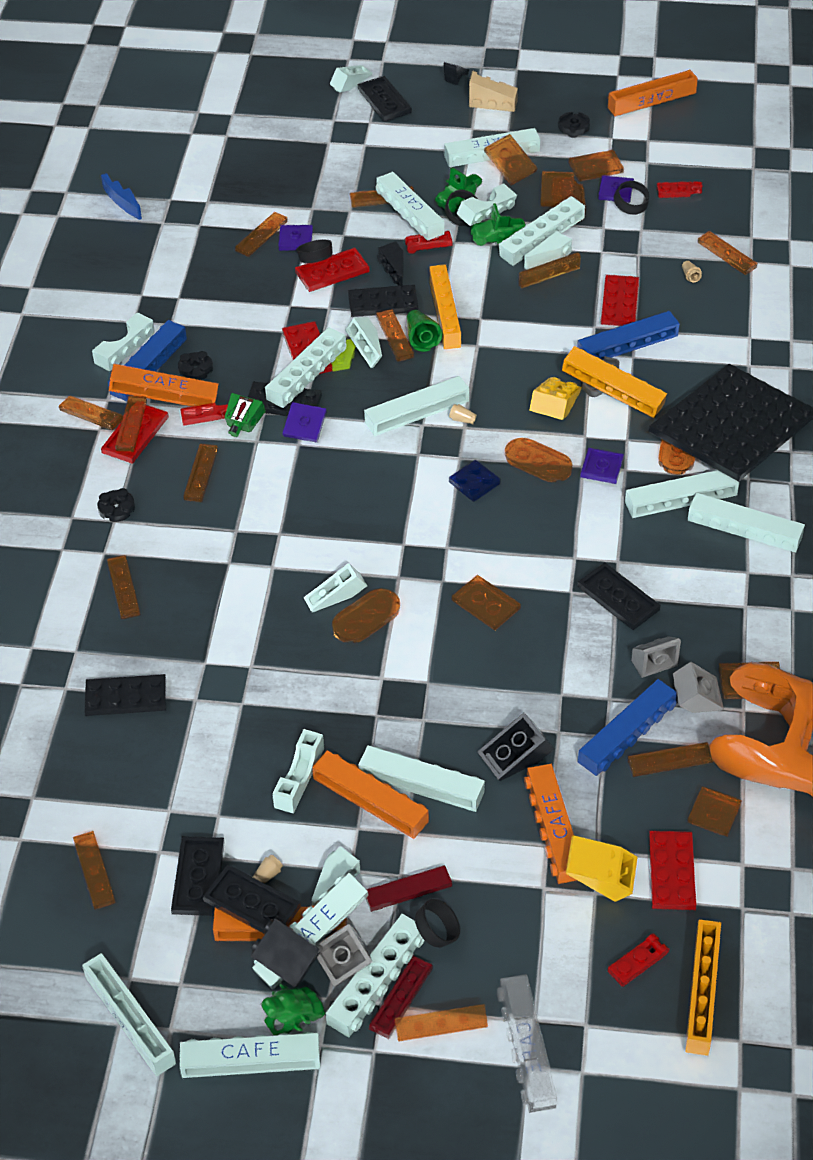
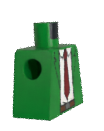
M232 393L225 414L227 425L231 427L228 433L233 437H238L241 430L252 432L266 411L263 402Z

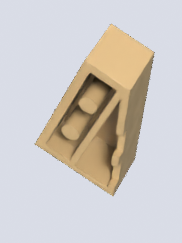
M472 71L469 88V107L515 112L518 88L503 82H495L490 80L491 78L488 76L485 78Z

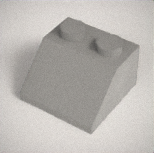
M668 636L633 648L631 661L640 676L643 678L678 666L681 640Z
M692 662L673 673L674 687L678 696L677 701L682 708L692 713L721 711L724 709L716 676Z
M350 924L319 943L323 950L317 959L334 987L373 962L365 945Z

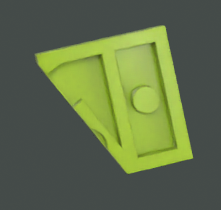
M352 339L346 340L347 346L345 351L341 352L331 362L333 372L350 369L356 348Z

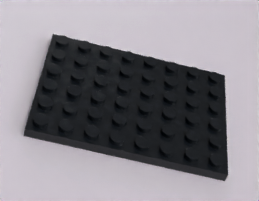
M728 364L649 426L648 432L739 482L813 419V407L742 371L736 366Z

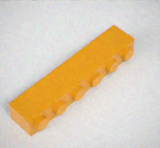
M446 265L429 266L430 286L438 324L442 330L443 348H461V330Z
M574 346L564 359L563 372L652 418L656 417L665 404L667 393L587 353L583 349Z
M700 919L698 922L685 1049L687 1053L707 1056L709 1054L721 922Z

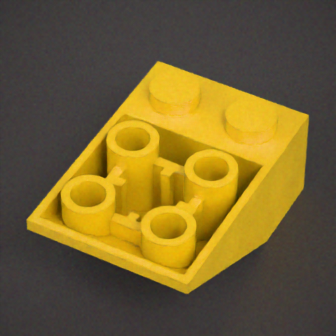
M556 377L548 378L533 390L529 411L563 420L568 416L582 387L577 386L574 382H562Z
M572 836L566 874L616 902L633 894L638 857L619 846Z

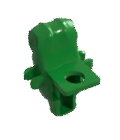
M451 168L450 178L446 180L449 185H446L445 190L438 193L435 202L445 210V204L452 192L467 190L475 195L477 188L482 184V178L476 174L466 176L457 169ZM461 197L452 198L449 201L450 212H455L461 202L466 199Z
M493 203L491 218L488 221L474 224L471 227V235L473 236V241L480 246L488 242L500 244L503 240L524 228L526 224L522 218L500 216L496 203Z
M280 984L282 990L272 991V996L266 997L261 1003L262 1009L268 1015L264 1022L273 1036H278L282 1033L289 1034L294 1028L298 1031H303L300 1023L310 1024L311 1021H316L325 1015L323 1002L308 987L289 989L286 985ZM276 1019L284 1024L281 1030H276L274 1026Z

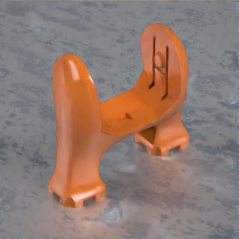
M749 662L737 667L730 675V683L738 695L765 709L779 711L790 728L785 741L772 746L743 735L726 734L716 737L709 745L712 760L721 770L735 777L776 788H787L808 793L813 797V755L807 752L813 731V682L765 663Z

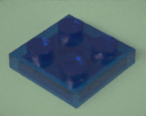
M475 459L450 476L449 483L475 502L500 485L501 479Z

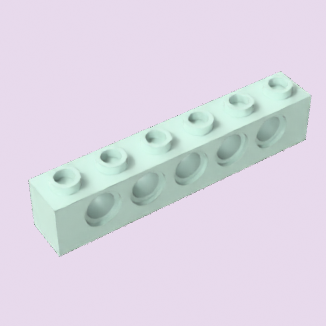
M572 196L562 201L544 215L539 216L536 220L527 224L506 240H503L499 244L500 257L514 266L523 260L528 252L554 232L563 233L584 219L585 205Z
M328 327L265 387L266 400L282 408L292 402L298 393L302 392L320 372H323L341 352L345 351L347 346L346 335Z
M404 914L400 915L371 953L370 957L373 962L354 975L326 1012L327 1025L347 1037H350L354 1031L357 1032L363 1018L366 1014H371L375 1008V1002L379 997L382 998L386 994L390 982L398 978L402 966L409 963L414 950L417 947L420 948L425 940L418 932L414 920ZM376 974L382 975L380 977H374V975ZM369 991L367 994H362L361 992ZM356 1008L355 1011H349L348 1009Z

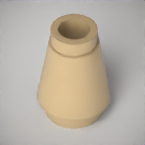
M685 261L682 264L686 279L689 282L695 283L701 279L702 271L690 261Z
M454 404L449 414L453 421L474 424L477 414H474L460 404Z
M273 855L265 857L253 878L265 884L281 872L280 869L283 865Z

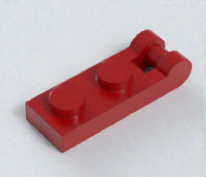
M444 231V235L428 241L420 234L407 236L404 240L407 251L411 254L417 250L453 246L450 231Z
M652 933L644 942L610 965L608 973L624 987L665 957L670 949L665 944H661L659 938ZM653 947L656 951L651 953L649 949Z

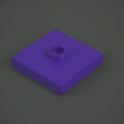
M602 175L598 200L614 201V194L618 187L625 181H634V178ZM623 188L620 190V196L627 203L631 201L633 188Z
M280 225L279 250L296 251L300 245L312 241L313 225Z
M292 402L282 433L283 436L318 443L327 413L326 408Z
M588 448L580 477L616 484L624 454Z

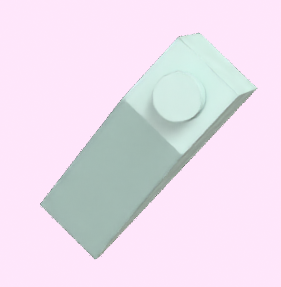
M363 65L336 68L330 85L338 92L350 91L357 84L369 78L373 72Z
M558 231L554 232L525 255L524 268L530 269L562 260L572 251V239Z
M368 317L353 318L345 330L370 368H373L382 357L377 330Z
M348 563L306 595L304 599L310 610L315 612L352 598L367 587V584L360 572Z
M341 846L336 851H332L325 861L311 900L312 905H317L320 902L318 898L325 891L330 892L335 887L334 883L340 876H346L350 873L355 878L360 873V861Z

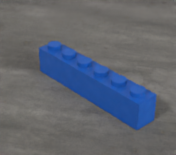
M670 311L579 339L577 348L583 349L601 360L604 359V356L612 358L677 337L680 323Z
M167 320L124 366L156 372L187 340L185 326ZM110 391V395L126 402L133 396Z
M657 679L579 750L578 763L595 776L602 771L605 772L615 759H619L628 747H632L641 735L647 734L654 723H659L667 711L674 709L677 704V692Z

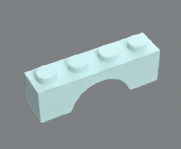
M501 184L493 188L488 201H481L474 197L462 201L457 215L471 226L491 218L493 203H496L499 214L507 209H511L515 205L517 195L505 184Z
M137 312L126 321L128 334L123 339L113 342L103 341L92 350L94 363L111 371L113 364L119 365L120 362L155 333L153 320Z
M303 730L296 744L292 766L285 778L280 777L273 792L274 808L294 814L313 774L312 767L320 759L324 751L323 734Z

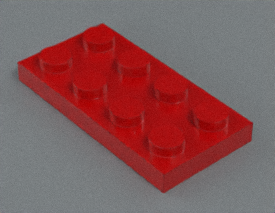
M356 248L334 254L319 262L295 267V273L309 292L370 272L368 264Z
M605 276L601 316L602 325L623 326L635 322L639 277Z
M315 321L282 328L292 360L320 336ZM330 363L324 369V371L320 372L319 374L332 372V364Z
M137 402L101 447V452L133 464L169 418L168 412Z
M649 831L652 909L696 910L692 832Z

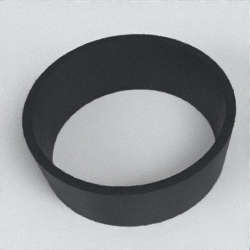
M625 181L614 194L615 205L624 213L631 215L640 214L648 207L649 191L640 182ZM623 188L637 189L645 196L646 201L640 205L629 204L620 196V190Z
M456 190L448 197L445 204V213L452 223L458 226H466L468 224L465 221H460L452 215L449 209V201L455 197L464 199L471 197L477 199V197L467 190Z
M321 239L300 245L296 249L300 261L303 263H314L331 257L333 254L332 241Z
M429 899L416 912L415 923L417 930L422 938L431 946L441 948L455 942L459 938V921L453 910L443 901ZM425 910L432 911L442 920L447 932L446 940L437 936L430 928L425 916Z

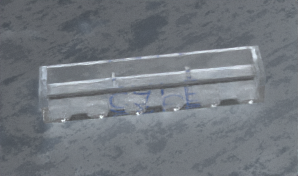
M525 974L501 978L500 988H497V996L499 1002L503 1001L504 1008H501L503 1021H507L509 1028H506L508 1042L513 1043L514 1047L511 1049L513 1063L517 1062L518 1064L516 1077L518 1084L522 1083L523 1086L521 1091L523 1105L527 1104L529 1113L555 1109L557 1106V1094L528 976Z

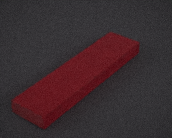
M443 865L367 889L368 897L366 901L370 911L373 912L452 887V880L446 866Z
M414 955L412 956L370 1023L369 1030L390 1039L432 971V964Z

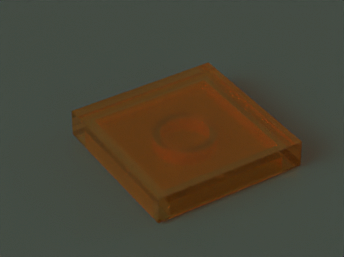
M702 786L688 817V823L728 837L742 800Z

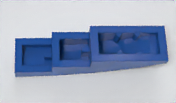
M107 173L102 174V185L108 196L125 212L138 220L142 219L140 205L130 188L123 190L119 181L112 182Z

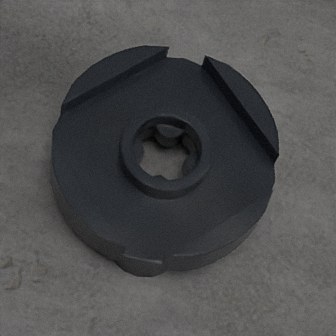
M573 112L564 113L560 117L559 129L563 133L568 134L569 137L576 138L578 135L589 131V117L581 112H578V114H573Z
M205 351L184 353L180 356L178 362L179 374L182 377L203 380L207 378V374L213 371L212 359Z
M121 488L101 493L97 507L99 515L103 519L105 517L111 522H119L130 517V513L135 510L133 496L128 493L127 489Z

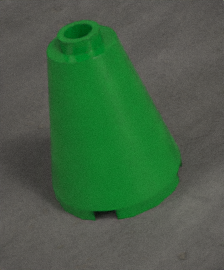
M410 311L406 317L409 342L417 351H430V348L439 345L442 339L441 327L421 311Z

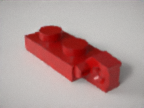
M702 182L657 183L658 197H690L691 194H701Z
M210 403L181 408L183 426L224 419L228 404L220 406Z

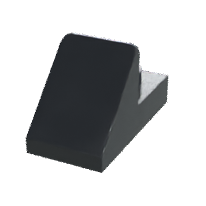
M447 62L443 64L445 81L454 85H458L462 74L468 75L470 70Z

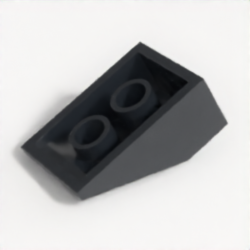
M523 712L477 752L497 779L502 781L539 763L555 748L536 724Z

